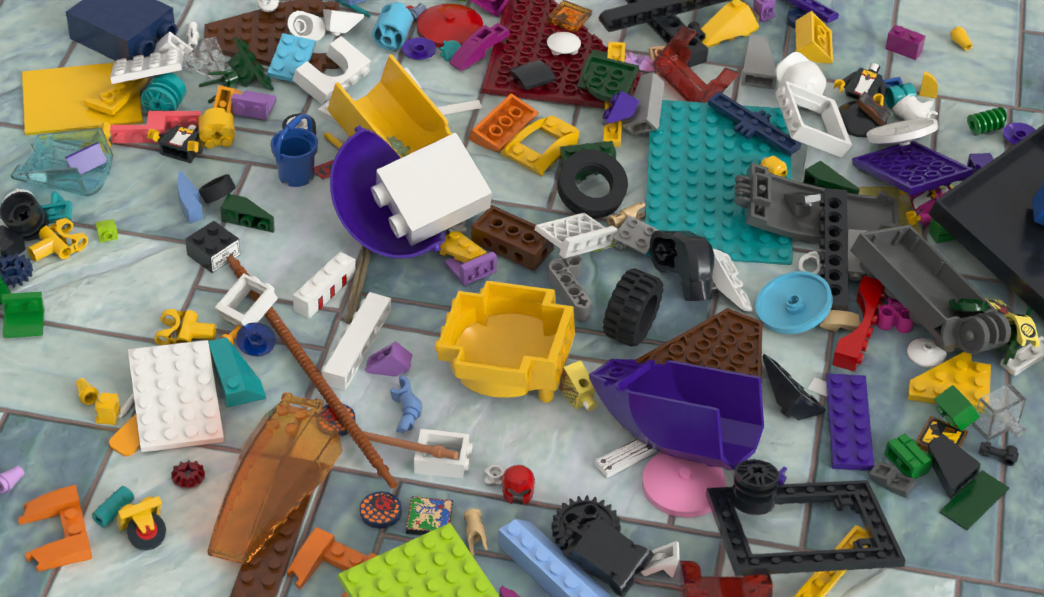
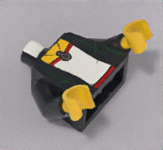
M871 63L868 70L859 68L844 79L835 80L833 89L838 87L839 92H843L844 89L846 96L856 100L865 91L875 101L879 102L881 106H883V101L887 96L886 83L883 81L882 75L878 74L881 67L875 63Z
M189 125L188 128L175 126L164 134H160L156 129H149L147 138L159 142L160 154L163 156L192 163L196 153L201 154L203 152V143L199 138L198 128L195 125Z

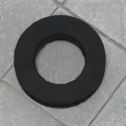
M582 150L571 155L564 162L557 179L558 194L565 206L575 214L586 213L594 219L603 218L614 213L620 207L628 189V179L622 165L611 155L598 150ZM591 170L598 172L608 181L610 191L603 197L593 198L586 196L576 186L575 176L582 171Z

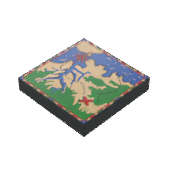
M411 496L406 534L424 535L450 523L453 500Z

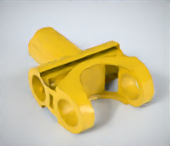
M68 218L57 220L51 226H44L39 232V238L42 241L28 247L27 251L34 262L52 253H56L61 259H67L72 253L80 252L86 247L88 237L84 233L68 235L73 229V223ZM68 223L67 227L62 229L63 225ZM66 238L72 240L71 246L67 245Z
M167 309L162 312L160 320L163 324L172 328L157 331L154 341L161 346L192 342V339L215 340L217 326L212 323L197 322L198 314L192 310L183 312L176 311V309ZM165 316H171L174 319H167ZM176 329L177 337L174 339L171 333ZM159 337H164L167 340H161Z

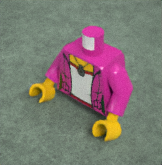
M949 185L942 189L936 187L935 190L923 191L916 196L909 195L913 211L906 213L908 223L915 225L919 221L925 227L931 224L932 217L928 215L935 200L950 191L951 187ZM899 190V193L901 195L908 194L902 190Z

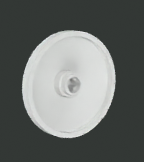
M920 118L882 125L868 131L867 140L875 144L908 145L911 141L923 138L938 130V122L932 118Z

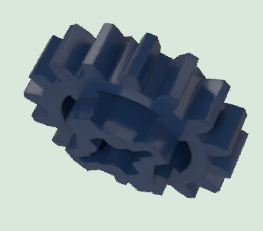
M8 253L7 257L0 256V275L7 287L12 285L15 288L16 284L22 286L23 281H29L28 277H32L33 271L29 258L26 259L25 255L19 257L18 253L14 256H11L10 253Z

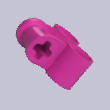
M888 297L887 305H882L879 308L876 325L882 330H890L895 326L899 332L909 333L913 329L914 322L908 315L909 310L900 301Z

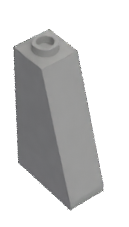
M750 35L741 85L775 90L777 78L767 37Z
M654 72L641 75L633 95L640 102L633 116L622 123V126L632 135L658 130L664 81Z

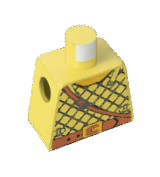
M579 360L565 366L559 390L575 409L584 406L587 411L594 410L598 405L594 400L595 389L582 361Z

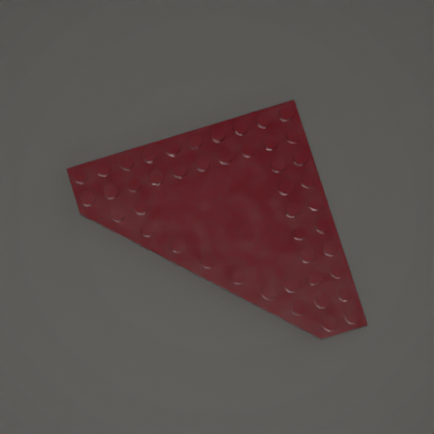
M509 0L503 9L500 24L509 29L510 35L493 46L482 86V93L506 97L512 93L516 97L523 99L605 108V101L597 99L586 89L577 88V85L592 50L608 53V47L604 46L602 40L595 34L591 35L588 32V28L583 24L576 30H572L551 22L550 20L561 9L560 5L554 0ZM566 21L563 23V25H565V26H568V27L571 26V25H570L569 23H567ZM569 32L580 39L581 45L577 54L553 55L547 45L548 38L554 33ZM540 60L550 68L557 80L525 90L518 86L517 79L510 76L509 69ZM638 72L629 93L632 97L642 75L640 72Z

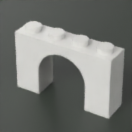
M341 36L329 45L326 55L344 71L343 75L337 77L327 76L307 61L295 70L293 81L322 105L328 100L330 101L335 83L339 82L346 91L348 86L354 85L361 76H366L370 71L371 60Z

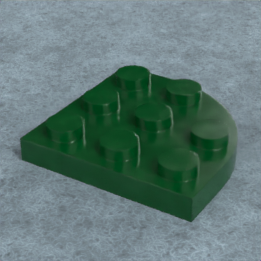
M589 54L583 68V83L586 89L597 99L610 102L613 94H617L620 91L629 95L639 72V65Z

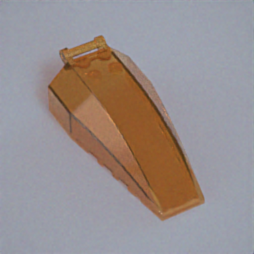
M284 392L279 404L263 416L246 440L230 477L207 550L209 556L246 565L263 547L264 543L273 536L275 528L280 523L284 524L287 520V515L293 509H297L300 506V501L306 495H310L324 480L342 453L338 430L319 415L324 405L322 399L316 398L312 400ZM290 404L305 406L311 409L308 410L299 407L290 406Z

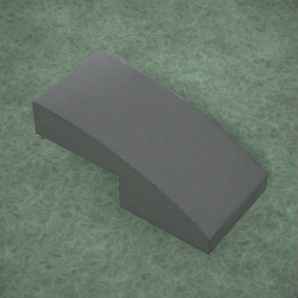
M880 461L877 462L869 473V477L873 481L905 498L909 496L916 486V479L898 474L897 467Z

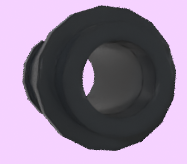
M697 22L689 23L688 28L700 41H703L706 38V34L701 30L700 24Z

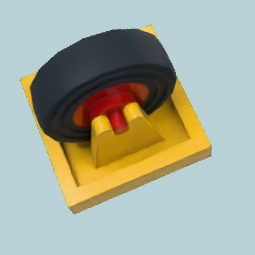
M153 496L142 499L139 504H128L118 511L116 525L119 532L127 529L129 541L140 550L155 549L165 539L166 526L160 517L162 507L160 497L153 498Z

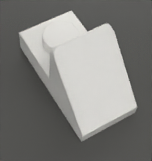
M678 541L652 550L654 556L641 573L644 576H648L664 570L673 578L679 562Z

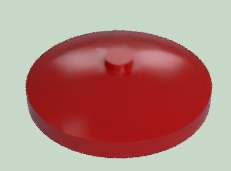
M460 4L432 6L423 11L417 19L418 36L430 39L435 43L436 48L439 49L443 47V41L454 40L462 45L472 34L483 27L481 16L475 10Z

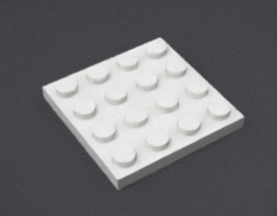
M177 48L167 50V53L163 54L154 52L148 57L139 55L133 57V60L128 61L126 59H119L113 65L110 76L111 82L114 84L182 70V50L178 51Z

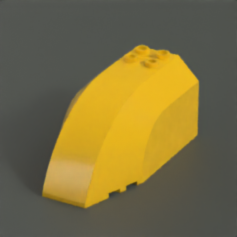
M392 54L388 56L380 82L366 96L354 102L339 82L335 83L327 111L349 137L356 133L354 129L358 126L369 129L382 137L401 158L453 134L449 130V123L445 116Z

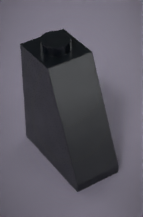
M944 434L938 438H933L929 442L928 454L932 460L931 465L947 496L952 499L979 474L981 463Z

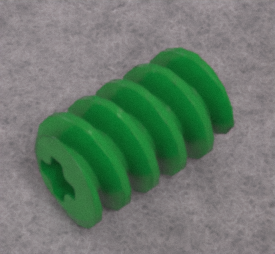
M1003 107L971 114L967 117L968 126L976 136L980 135V133L984 134L992 132V130H998V128L1003 129L1007 120L1006 110Z

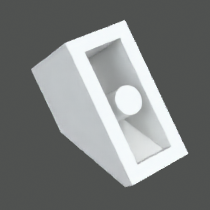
M170 31L156 43L155 52L163 54L167 53V50L177 48L178 51L182 50L183 63L194 62L196 51Z

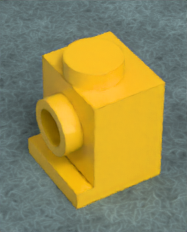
M101 393L99 400L95 403V412H97L95 423L116 425L117 416L120 411L118 394Z

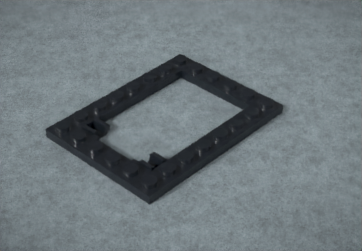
M868 480L778 484L775 504L833 501L837 511H843L844 506L849 505L851 511H855L856 514L860 515L870 538H859L853 541V549L752 554L736 509L731 502L733 487L706 489V497L735 576L905 566L906 560Z

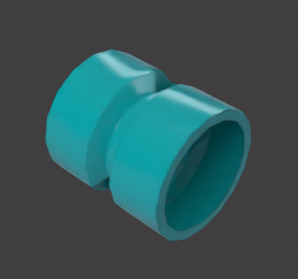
M912 83L886 87L887 96L885 101L890 109H893L901 99L908 95L917 98L916 90Z

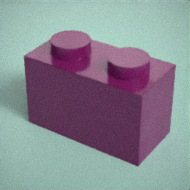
M894 25L888 33L885 49L916 60L923 52L926 36L902 26Z

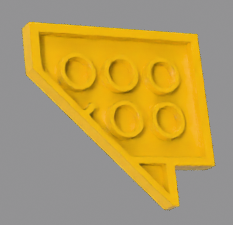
M963 352L911 379L909 382L908 400L937 404L934 398L954 385L972 403L976 411L988 412L991 364L972 362V354Z

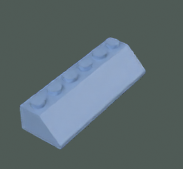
M514 519L499 529L498 546L552 597H612L575 562L563 554L564 552L530 521Z

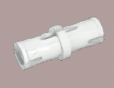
M189 22L186 32L187 45L197 50L199 39L197 23Z

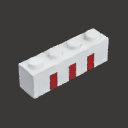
M339 252L293 294L294 312L310 319L354 278L356 271L355 259Z

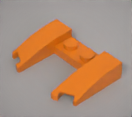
M76 484L43 494L24 504V509L26 510L24 515L18 518L19 525L60 516L65 535L63 539L25 553L28 562L35 559L39 563L36 566L38 572L92 559Z
M316 527L297 553L287 571V575L290 576L295 573L299 579L296 582V587L301 590L323 561L345 571L378 555L370 553L369 556H366L336 542L333 534ZM346 592L342 595V597H349Z

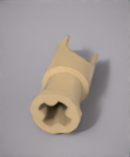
M638 202L620 210L614 216H608V226H614L619 229L629 215L638 220L645 217V213L638 212L639 209L645 207V203Z
M471 508L464 512L463 518L467 524L465 530L469 550L474 556V545L476 542L482 541L486 551L488 546L485 528L481 523L482 512L479 509Z

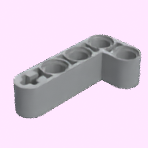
M575 255L565 259L561 257L552 260L548 268L550 284L566 306H573L575 320L580 322L589 320L591 300L576 280L582 275V257Z

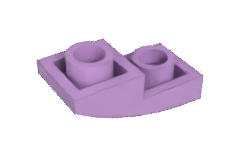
M625 52L626 63L639 65V70L654 72L656 70L652 64L654 61L646 55L644 57L639 53L636 57L632 52Z

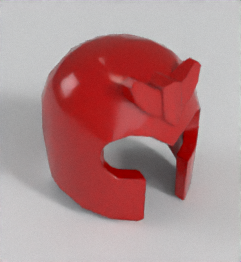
M518 464L505 470L501 481L505 500L513 504V495L508 492V489L518 494L529 489L528 493L523 495V504L528 503L532 499L535 489V477L531 469Z

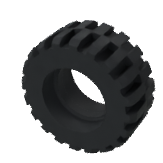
M636 268L627 270L622 275L620 281L616 284L615 290L612 292L605 311V318L603 319V332L607 337L630 347L637 346L643 341V338L646 337L652 327L662 300L663 283L660 278Z

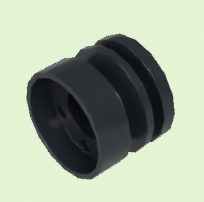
M19 191L13 193L1 204L0 218L9 229L21 234L24 241L37 239L40 230L44 226H48V214L35 197L28 192Z
M750 459L740 462L735 468L734 485L731 495V502L734 507L750 515H762L772 511L775 507L776 490L778 489L779 471L777 468L763 460Z

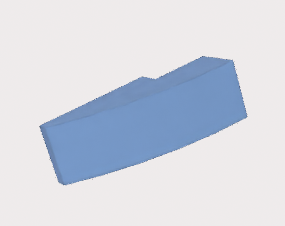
M182 171L178 172L179 202L185 218L191 224L203 219L200 194Z

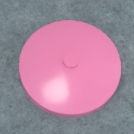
M662 452L654 456L647 463L642 478L643 492L648 501L658 510L677 517H696L712 511L706 497V489L725 487L726 484L721 467H710L707 464L676 458Z

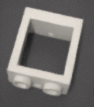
M243 274L215 306V309L222 319L235 326H242L243 330L249 333L278 298L274 293L275 289L269 283L264 284L255 276L250 277ZM251 290L261 294L245 315L235 310Z
M420 429L418 443L461 449L459 461L430 458L426 457L427 453L416 451L414 473L463 479L465 470H469L470 458L467 457L472 455L473 443H469V434Z

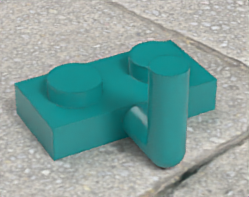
M55 191L51 193L50 204L41 205L48 214V224L56 223L57 220L63 218L72 220L73 203L70 200L65 201Z

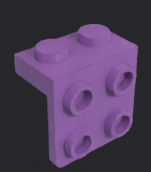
M244 91L242 95L233 94V114L267 120L277 98L275 95L253 91Z

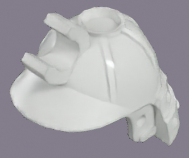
M910 95L901 99L893 108L894 114L904 120L936 118L938 115L937 112L931 111L934 105L933 101L921 103L916 97H910Z

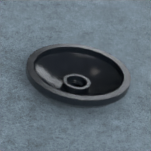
M857 101L841 105L838 109L849 135L865 138L868 131L880 126L856 104Z

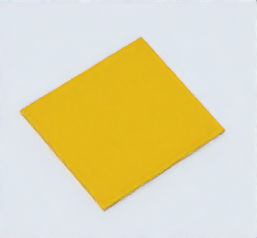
M116 62L22 71L25 136L98 128L103 122H107L110 125L141 124L143 119L140 92L138 91L112 116L85 106L84 100L86 98L90 100L99 97V93L108 91L110 88L120 84L127 86L133 83V80L112 84L110 76L113 65Z

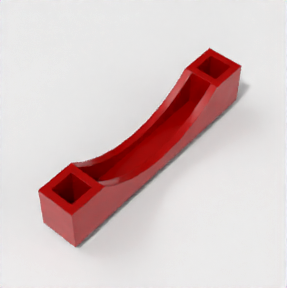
M863 275L856 299L861 309L863 320L856 330L839 339L834 353L833 366L855 372L857 365L862 364L864 357L862 351L866 352L869 343L867 338L871 339L873 327L871 326L876 325L878 318L876 313H878L879 308L883 304L880 301H884L886 297L884 292L885 286L878 279Z

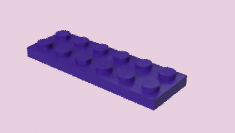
M826 373L832 469L871 471L874 467L866 375Z

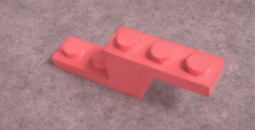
M148 111L147 125H111L112 143H159L147 138L149 129H156L160 134L166 133L167 129H173L175 126L188 128L189 125H195L199 129L198 118L200 115L202 116V111Z

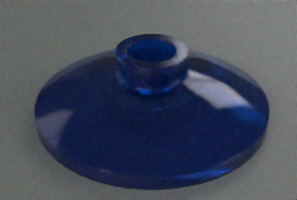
M254 322L248 323L239 329L236 342L239 349L245 354L260 357L267 355L273 350L276 337L271 328L265 324Z

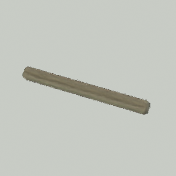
M363 245L361 246L345 313L346 323H351L354 313L358 311L371 256V250Z

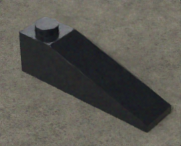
M763 354V362L776 402L782 408L780 411L786 417L790 418L792 416L799 421L823 414L826 411L817 399L804 391V387L791 378L792 376L777 361Z

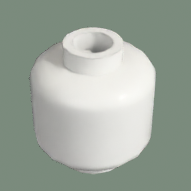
M257 0V4L264 12H273L277 9L279 0H271V2L269 0Z

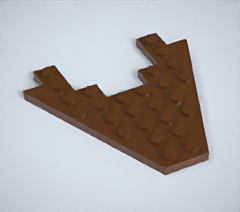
M291 0L279 2L277 9L273 12H264L259 9L205 24L204 51L233 57L240 51L232 40L236 37L248 43V49L257 57L255 60L258 63L270 67L282 34H289L287 23L289 16L293 12L303 11L318 17H324V9L339 11V2ZM312 53L309 63L321 73L322 69H339V65L326 55L327 53Z
M727 308L636 359V362L645 363L647 360H655V364H666V360L678 361L761 377L763 322Z

